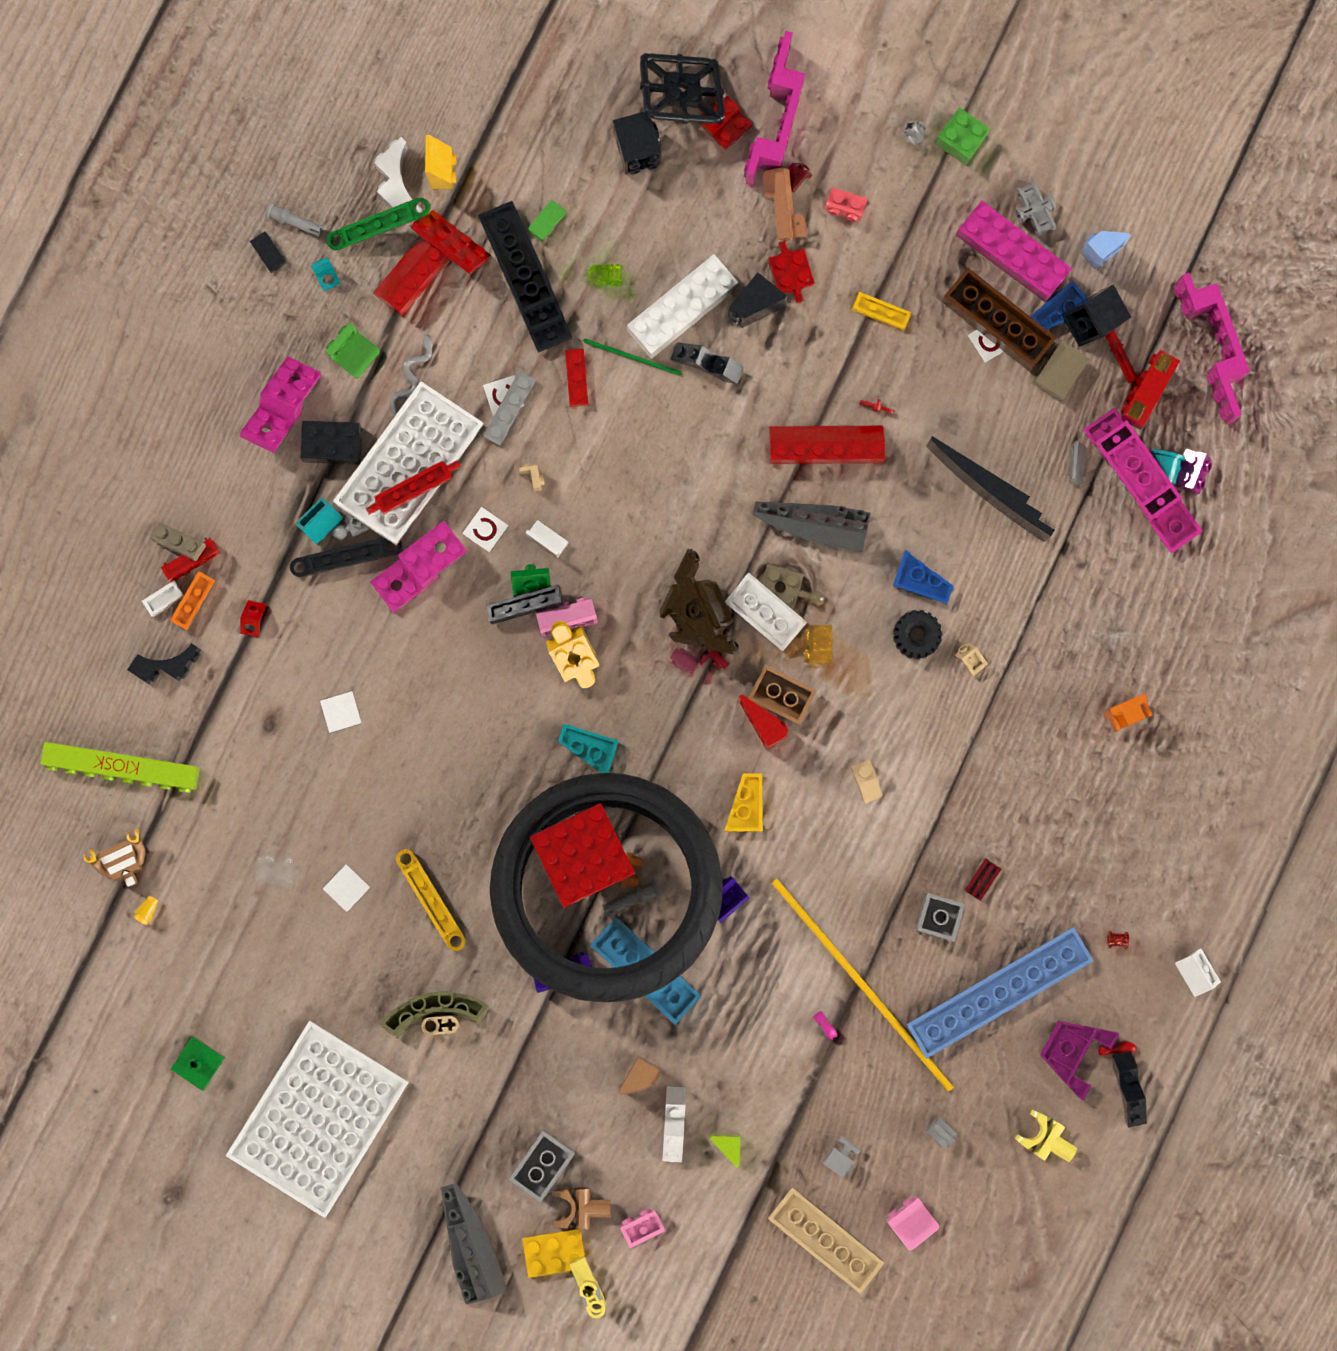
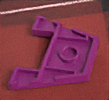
M1058 1021L1039 1055L1077 1097L1084 1100L1091 1085L1074 1076L1077 1067L1093 1039L1112 1049L1119 1033Z

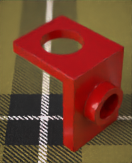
M247 600L240 617L241 634L259 637L260 620L266 608L265 603ZM250 624L254 626L255 630L249 631L245 628V625Z

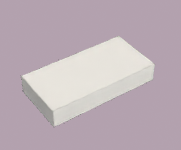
M173 580L142 600V603L151 617H155L180 601L184 594Z

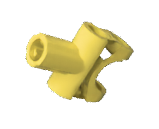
M1031 1110L1030 1115L1035 1117V1120L1040 1125L1038 1135L1034 1138H1023L1017 1134L1015 1140L1030 1152L1033 1150L1031 1147L1038 1144L1033 1154L1044 1161L1049 1153L1052 1152L1069 1163L1074 1157L1077 1147L1060 1137L1065 1127L1052 1120L1047 1128V1121H1050L1052 1118Z

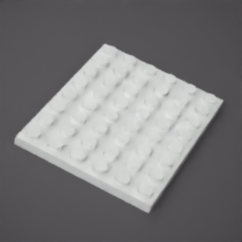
M309 1021L226 1154V1157L326 1218L409 1081L314 1022Z

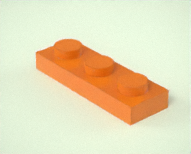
M198 571L170 621L187 630L215 580Z

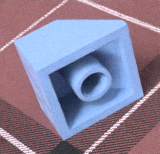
M1101 231L1097 235L1093 233L1087 238V242L1084 243V249L1081 254L1096 270L1123 248L1131 235L1129 233Z

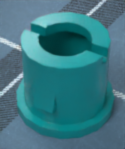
M1152 449L1151 454H1153L1154 459L1171 483L1175 485L1178 473L1182 468L1180 467L1181 461H1184L1185 457L1169 451Z

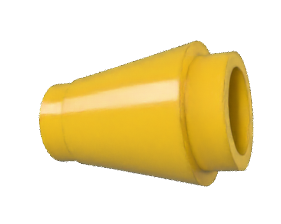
M148 896L134 912L133 919L146 926L148 922H151L159 901L152 896Z

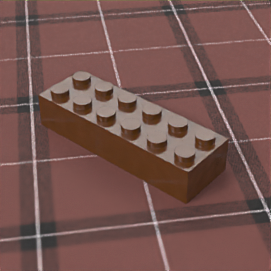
M970 268L963 272L943 297L942 302L1029 372L1057 339V337Z

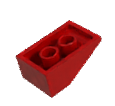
M743 694L738 697L741 707L765 749L787 738L789 729L784 721L780 722L777 717Z

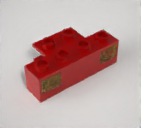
M1162 350L1157 354L1153 353L1148 361L1150 367L1148 370L1144 369L1142 374L1139 375L1138 380L1135 382L1138 386H1135L1127 396L1126 400L1129 402H1126L1120 412L1123 415L1120 419L1123 421L1127 420L1130 425L1141 430L1180 360Z

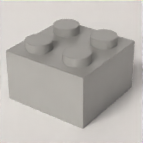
M925 893L915 931L955 942L965 904Z

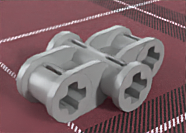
M1031 181L1029 185L1022 188H1016V195L1023 207L1015 209V214L1020 224L1025 223V220L1029 219L1037 237H1040L1046 231L1055 230L1056 225L1049 212L1050 209H1056L1053 196L1048 194L1045 198H1042L1035 181Z

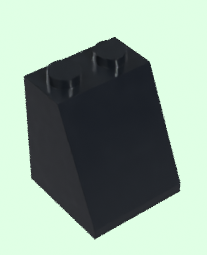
M757 272L730 305L728 312L729 321L736 327L741 326L744 328L783 309L786 305L787 295Z
M1114 284L1101 289L1061 314L1079 347L1104 337L1131 318Z

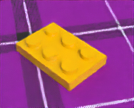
M571 1229L522 1238L528 1278L571 1271L569 1263L585 1256L581 1229Z

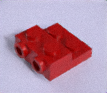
M728 95L723 98L725 109L724 122L721 124L700 123V126L724 151L753 125L741 113L740 108ZM715 101V106L712 109L717 112V105Z

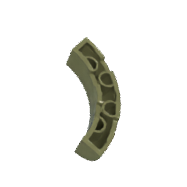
M448 991L430 992L411 998L409 1001L396 1007L379 1025L396 1039L413 1024L436 1015H456L467 1018L479 1025L485 1017L489 1005L472 996Z

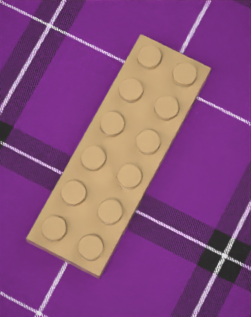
M793 1187L768 1217L772 1223L859 1294L863 1292L884 1265V1262Z

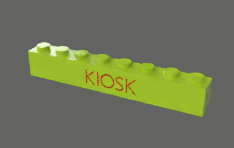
M44 742L40 765L46 766V770L57 771L58 768L65 769L64 773L76 774L77 771L84 772L83 776L95 778V775L98 774L103 775L102 779L112 781L117 777L122 778L121 782L133 784V780L141 781L140 785L152 787L153 783L159 784V788L171 790V787H178L179 792L190 793V790H196L200 768L197 766Z

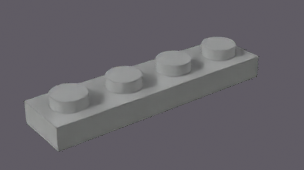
M521 371L517 373L486 429L483 438L501 446L536 379Z

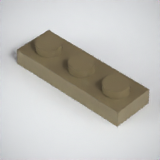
M161 522L150 536L153 542L194 561H197L206 547L203 542Z

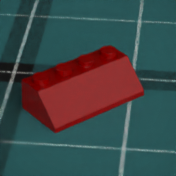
M420 236L376 288L373 295L403 317L450 259Z

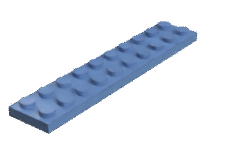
M1072 927L906 1025L927 1059L1093 962V959L1075 928Z

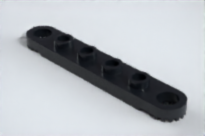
M380 538L306 555L291 561L290 571L296 577H305L396 556L402 551L403 544L400 540L398 548L395 551H391L387 547L390 541L386 538ZM299 562L305 565L301 573L296 572L294 569L295 565Z

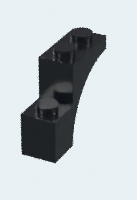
M677 342L670 359L675 363L697 368L724 382L738 384L744 369L743 365L731 357L718 356L704 346Z
M191 643L184 652L167 660H151L137 654L127 670L148 684L157 680L160 675V669L180 681L181 678L184 679L190 671L188 668L192 662L196 663L199 659L201 649Z
M1131 1051L1113 1054V1070L1121 1092L1127 1127L1147 1124L1146 1097L1139 1083L1138 1066Z

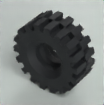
M912 610L909 613H905L896 623L893 630V641L896 643V648L901 651L900 653L902 655L905 654L907 658L924 659L933 654L940 645L941 637L943 636L941 624H938V619L931 616L930 612ZM913 628H921L924 631L925 637L923 641L914 642L911 639L910 632Z

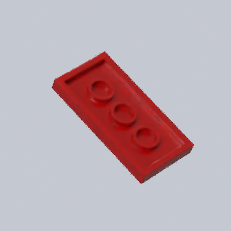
M431 210L427 216L413 222L411 226L413 231L469 274L486 263L491 257V254L483 247L476 244L469 236L462 233L455 225L449 223L434 210Z

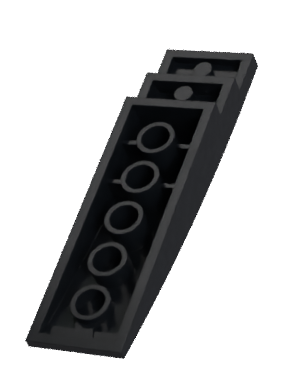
M513 201L479 214V220L537 352H542L572 339L571 332L556 300V296Z
M933 436L930 438L926 447L985 501L1043 542H1046L1052 536L1055 530L1039 520L1043 513L1027 504L1030 496Z

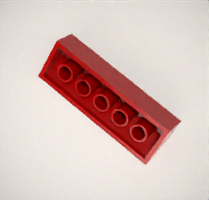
M883 425L769 426L770 464L884 463L885 437Z

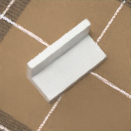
M538 520L530 531H526L528 538L556 558L560 556L568 545V541Z
M1202 949L1196 950L1188 957L1175 963L1194 997L1212 990L1221 983Z

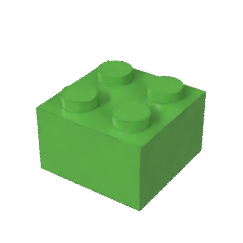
M959 107L937 137L935 144L966 165L987 137L990 128Z

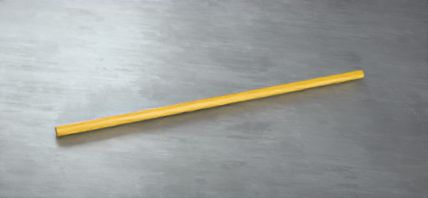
M775 879L771 884L948 1092L951 1091L954 1086L930 1058H925L920 1047L782 883Z

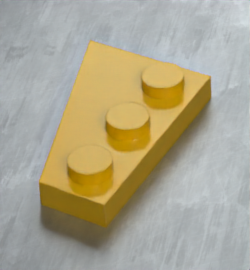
M743 773L724 832L763 831L762 773Z

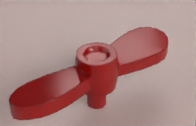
M877 399V402L874 404L864 400H860L859 403L862 406L873 408L872 410L880 412V410L893 414L895 410L882 407L880 404L881 399Z

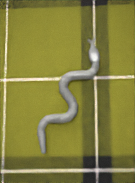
M428 329L425 332L421 331L424 334L423 345L426 349V354L409 357L404 361L402 367L403 374L411 382L412 388L410 390L398 391L391 397L390 409L393 417L398 413L396 400L398 398L410 397L419 384L416 376L410 371V366L415 363L426 362L432 356L433 345L427 336Z

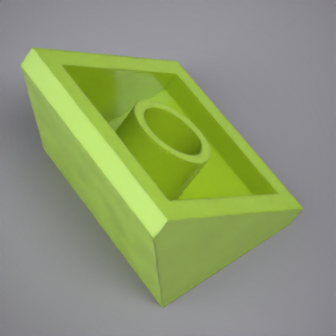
M711 1133L709 1135L710 1140L736 1168L739 1167L740 1134Z

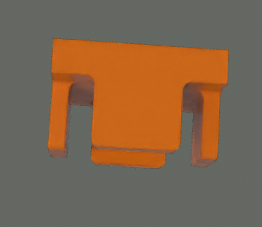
M1145 693L1103 712L1114 732L1152 716Z

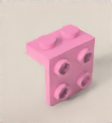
M911 1196L903 1202V1206L898 1210L896 1208L891 1211L886 1219L908 1250L916 1248L939 1229V1224L917 1196Z

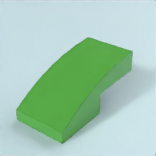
M551 200L532 222L527 231L542 242L553 231L554 226L566 215L567 211Z

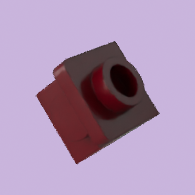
M792 163L788 168L791 191L794 193L806 178L810 179L812 177V174L804 163Z
M707 649L699 657L701 659L700 665L702 666L711 658V664L717 670L722 669L725 671L730 665L720 654L713 650L709 651Z

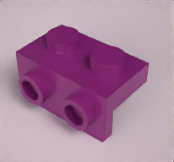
M1186 449L1183 455L1185 460L1181 461L1180 467L1182 468L1178 473L1174 486L1192 490L1195 494L1199 495L1205 486L1206 475L1212 468V460L1206 453Z

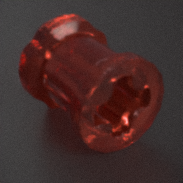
M1108 931L1107 947H1124V949H1128L1129 932H1124L1123 934Z

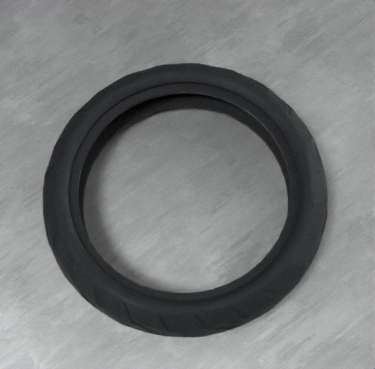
M607 772L582 775L562 781L549 787L530 801L505 830L494 857L490 878V901L493 918L503 943L513 958L530 976L546 987L578 1000L592 1002H620L646 996L665 987L689 969L700 956L714 932L721 910L723 891L722 871L717 850L707 828L691 808L675 794L658 784L636 776ZM600 803L603 808L610 807L630 810L659 824L669 833L681 849L691 878V896L688 909L681 925L670 940L649 957L633 964L615 968H596L581 965L554 952L533 930L526 917L522 901V883L525 867L534 849L530 836L559 823L573 814L585 811Z

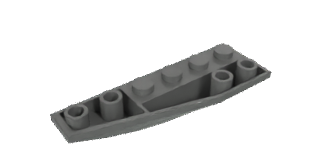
M456 1183L441 1187L453 1268L465 1304L490 1299L506 1292L507 1288L494 1249L470 1202Z

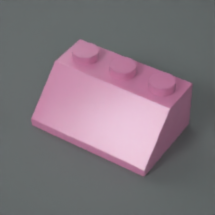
M587 597L577 599V603L569 605V602H565L563 605L558 606V608H549L536 613L542 637L552 636L551 626L556 621H565L570 630L580 625L581 627L597 624L598 620L592 599L588 600Z

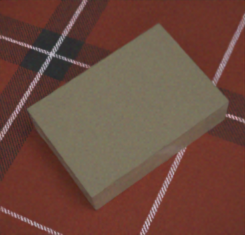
M1061 340L1057 343L1049 357L1045 356L1039 364L1042 368L1032 384L1061 402L1065 399L1090 359Z

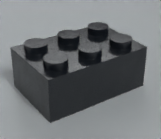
M302 421L300 459L303 463L360 465L362 426L360 423Z

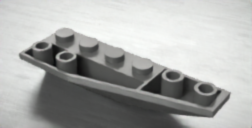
M756 501L753 510V516L789 534L819 544L863 552L871 515L870 512L850 509L844 506Z

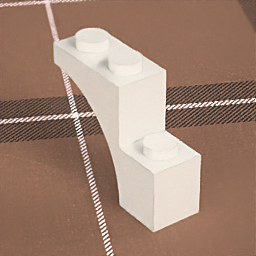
M667 1086L662 1161L682 1162L686 1087Z

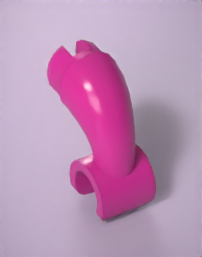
M822 1011L816 1013L813 1016L819 1026L821 1025L826 1037L833 1040L834 1037H837L835 1028L826 1021L828 1019Z

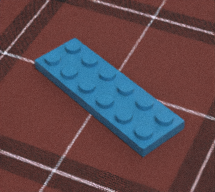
M617 917L590 944L613 968L636 963L655 953ZM679 976L665 987L645 997L676 1025L700 999L701 995Z

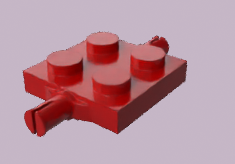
M780 241L778 244L781 253L768 258L775 286L783 293H794L796 303H802L804 300L801 291L815 284L805 250L788 251L786 241Z

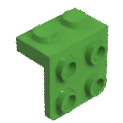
M349 322L347 326L344 325L339 330V336L328 343L325 352L330 359L357 379L360 378L379 355L380 350L362 336L356 327Z

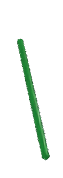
M586 338L583 339V342L678 376L682 375L681 371Z

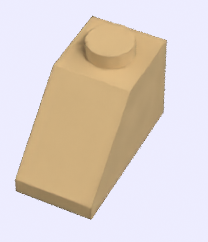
M870 760L850 768L864 804L883 797Z

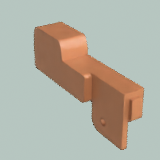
M777 168L765 171L762 174L764 194L766 198L774 199L778 240L790 241L793 238L807 236L805 217L802 214L794 215L789 169Z

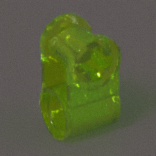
M592 265L588 269L587 280L592 286H623V281H621L623 265ZM598 272L601 277L594 279L591 277V274Z

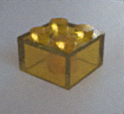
M809 625L807 630L803 632V644H807V649L803 653V662L807 663V668H830L833 664L832 625Z

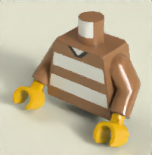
M135 829V836H132L128 831V840L96 854L97 857H95L94 850L89 849L92 856L87 857L83 853L84 861L90 863L98 873L108 879L118 881L123 878L127 888L136 885L138 882L134 873L142 869L141 865L144 863L146 852L139 838V830Z

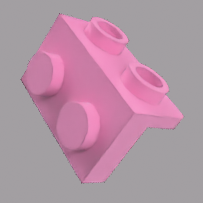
M647 1208L639 1213V1217L633 1219L631 1216L622 1221L620 1230L629 1248L665 1231L656 1209L651 1210Z

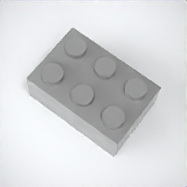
M543 1129L509 1180L541 1203L576 1151Z

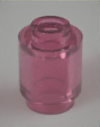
M682 647L679 650L675 649L670 657L672 659L671 664L690 674L693 673L700 662L696 659V656Z

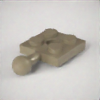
M767 564L762 584L793 611L798 597L810 600V603L814 606L822 605L825 600L823 593L820 591L810 593L800 590L804 574ZM783 583L786 586V590L783 593L776 592V584Z

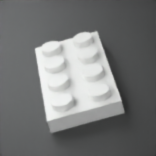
M750 573L743 578L725 601L727 605L781 651L787 648L807 623Z

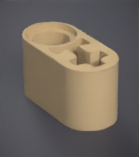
M453 1015L429 1017L422 1022V1030L427 1035L451 1034L460 1027L459 1019ZM449 1019L455 1022L456 1026L452 1027V1030L446 1026L442 1027L443 1031H440L441 1023H447ZM429 1020L436 1023L434 1031H429L426 1028Z

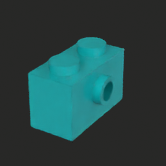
M321 497L295 524L308 538L317 544L325 538L332 528L339 524L343 517Z

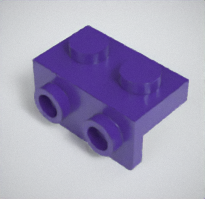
M732 876L723 880L722 903L718 918L720 923L750 899Z

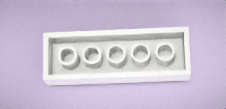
M713 254L627 325V331L652 359L738 288V281Z

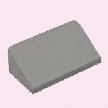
M1075 442L1072 445L1068 479L1070 483H1083L1086 446L1080 442Z

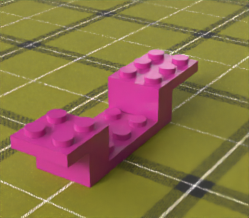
M785 31L784 37L780 36L777 54H775L773 69L770 72L767 87L770 90V97L786 101L780 129L777 133L776 142L756 137L755 143L751 142L749 160L746 161L743 177H746V184L753 186L758 168L767 171L781 168L805 78V73L785 68L793 32Z
M1186 273L1175 283L1174 293L1180 299V309L1182 314L1186 315L1187 320L1209 313L1208 320L1210 325L1214 326V336L1217 343L1221 345L1223 361L1215 363L1207 371L1206 379L1208 384L1212 385L1214 401L1219 404V415L1227 425L1233 423L1242 415L1231 383L1242 380L1250 372L1218 283L1196 290L1190 273Z
M1114 407L1084 428L1083 431L1104 461H1108L1139 505V510L1168 551L1173 553L1202 533L1203 530L1181 501L1183 498L1129 422L1121 420V415Z

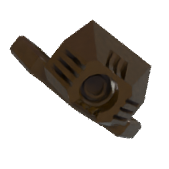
M687 549L674 575L677 584L671 586L660 608V618L664 619L667 615L671 616L677 627V632H670L668 636L674 642L696 647L705 646L708 650L738 655V642L731 636L721 635L734 621L717 582L711 580L696 581L694 576L699 568L700 557L696 551Z

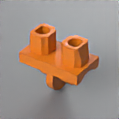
M627 852V857L632 867L641 869L643 859ZM632 875L622 880L621 887H638L639 876Z

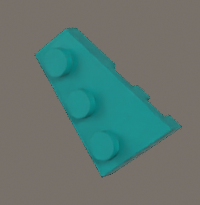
M563 724L558 743L600 773H609L619 740L567 724Z

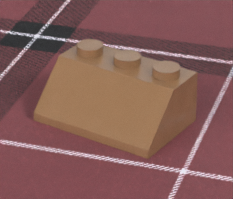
M765 665L748 698L756 704L800 725L817 690Z
M638 1055L618 1093L623 1095L649 1088L651 1084L655 1085L660 1077L659 1067Z

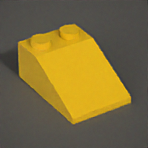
M426 135L425 173L430 189H453V183H456V172H453V165L457 164V155L453 153L451 146L431 135Z

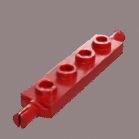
M457 460L448 465L441 461L374 496L375 503L365 509L369 515L377 510L386 514L451 480V471L461 466Z

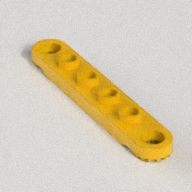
M408 849L399 851L396 856V862L447 947L452 951L462 950L466 945V938L416 855ZM405 853L411 856V862L407 865L401 862V856ZM453 936L461 938L462 943L459 947L451 945V938Z

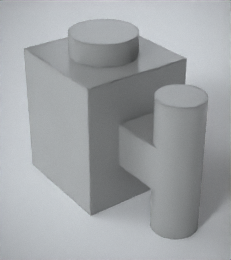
M939 1116L925 1129L942 1148L945 1146L950 1147L956 1140L955 1136L957 1134Z
M841 1136L837 1141L843 1146L841 1151L833 1146L822 1163L843 1178L844 1175L848 1176L854 1168L852 1165L854 1161L848 1157V1154L852 1152L857 1156L861 1149Z

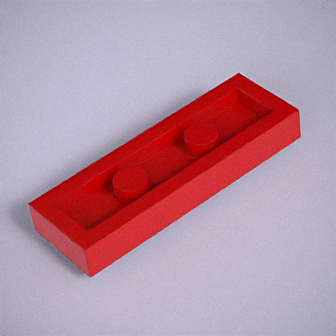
M584 349L565 350L570 407L589 406Z

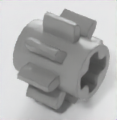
M910 121L904 127L903 132L905 135L903 137L908 143L919 144L926 137V132L924 131L926 127L922 122Z

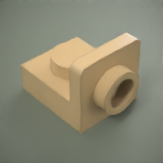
M970 643L962 645L958 652L955 653V656L962 661L972 676L988 665L977 647Z

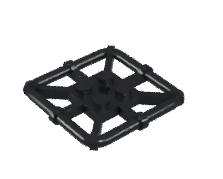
M644 53L641 55L640 89L642 90L643 107L646 117L657 120L682 121L683 124L688 122L721 124L724 122L723 95L725 91L724 87H722L720 67L716 59L683 56V54ZM654 61L676 63L677 72H667ZM683 64L706 65L697 74L683 73ZM648 68L662 79V84L649 81ZM713 71L715 87H701L700 80ZM650 92L663 93V100L654 107H651ZM702 96L716 97L717 112L702 101ZM666 106L680 107L681 114L660 111ZM687 107L698 108L707 116L688 114Z

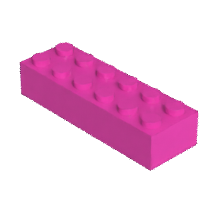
M982 200L959 228L956 235L1045 303L1072 269Z

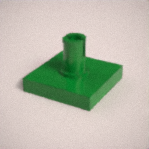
M529 564L525 566V570L510 571L514 597L551 587L549 568L536 569L535 565Z
M192 1036L170 1070L204 1091L225 1060V1057Z

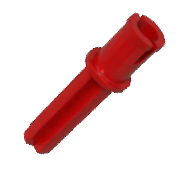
M1114 329L1105 335L1111 348L1109 351L1113 352L1127 382L1133 383L1138 380V377L1122 347L1124 344H1121Z

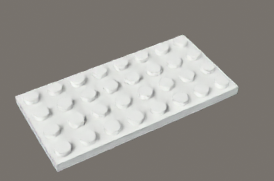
M420 382L336 496L333 504L397 546L439 486L386 514L377 510L369 515L365 508L375 503L374 496L441 461L447 465L456 460L458 461L484 423L423 382Z

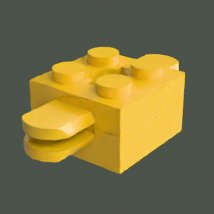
M556 621L551 626L553 638L546 641L551 658L564 682L575 678L580 687H591L595 683L592 669L598 667L599 662L581 625L570 630L565 621Z

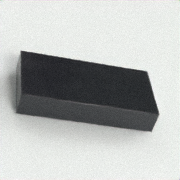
M265 231L250 241L270 273L286 264V261Z

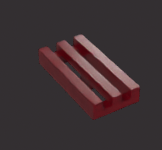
M985 858L964 891L981 901L1002 869ZM986 864L989 865L974 890H970ZM992 869H995V872L993 873V875L991 876V878L989 879L981 893L977 895L976 893L978 892V890L980 889V887L982 886V884L984 883Z

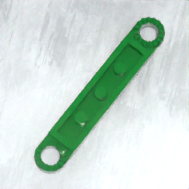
M416 198L332 231L326 239L328 247L333 250H342L425 217L429 214L431 205L425 198ZM419 202L425 204V210L422 213H419L416 209ZM336 235L341 240L338 246H335L332 242L333 237Z

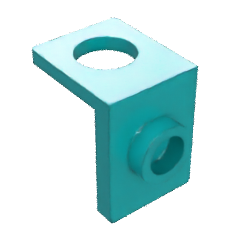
M328 257L320 259L311 265L324 292L340 285V281ZM330 274L334 280L331 284L327 285L323 283V277Z

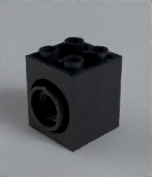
M645 111L612 120L613 134L625 174L630 173V175H634L643 169L648 168V170H652L661 165L660 148L662 145L656 123L652 122V119L645 116Z

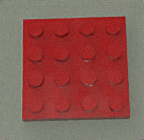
M601 803L530 836V840L563 908L635 874Z

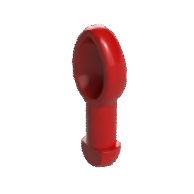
M1124 1041L1120 1042L1117 1046H1113L1112 1049L1102 1046L1098 1052L1101 1056L1127 1051L1134 1053L1137 1047L1132 1042Z

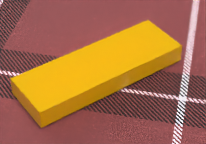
M862 292L858 293L852 307V311L903 331L911 315L910 311Z

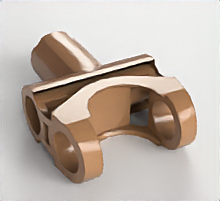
M565 1188L553 1191V1197L566 1199L572 1208L571 1213L567 1217L553 1220L552 1225L555 1227L590 1229V1217H611V1200H590V1188ZM573 1189H576V1191H575V1199H574V1197H573L572 1194H571V1193H573ZM574 1216H575V1228H573V1224H570L571 1221H572V1219L574 1218Z

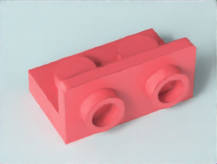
M832 187L825 210L833 216H845L849 221H861L868 198Z

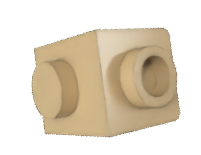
M533 463L523 464L519 468L520 475L531 474L534 492L542 491L541 485H545L543 473L539 474L538 465Z

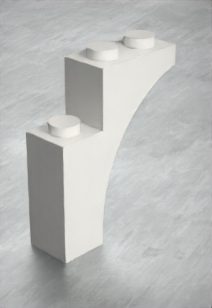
M402 137L392 141L389 149L385 153H380L374 162L376 169L388 179L387 182L383 181L378 186L377 194L390 208L412 200L404 187L402 179V165L408 149L407 143ZM417 205V211L422 213V209ZM415 221L407 223V225L411 228L413 222Z

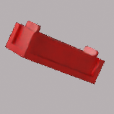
M204 538L205 541L203 543L206 547L197 561L181 555L168 564L164 562V565L160 568L168 581L178 580L221 554L215 542L211 538Z

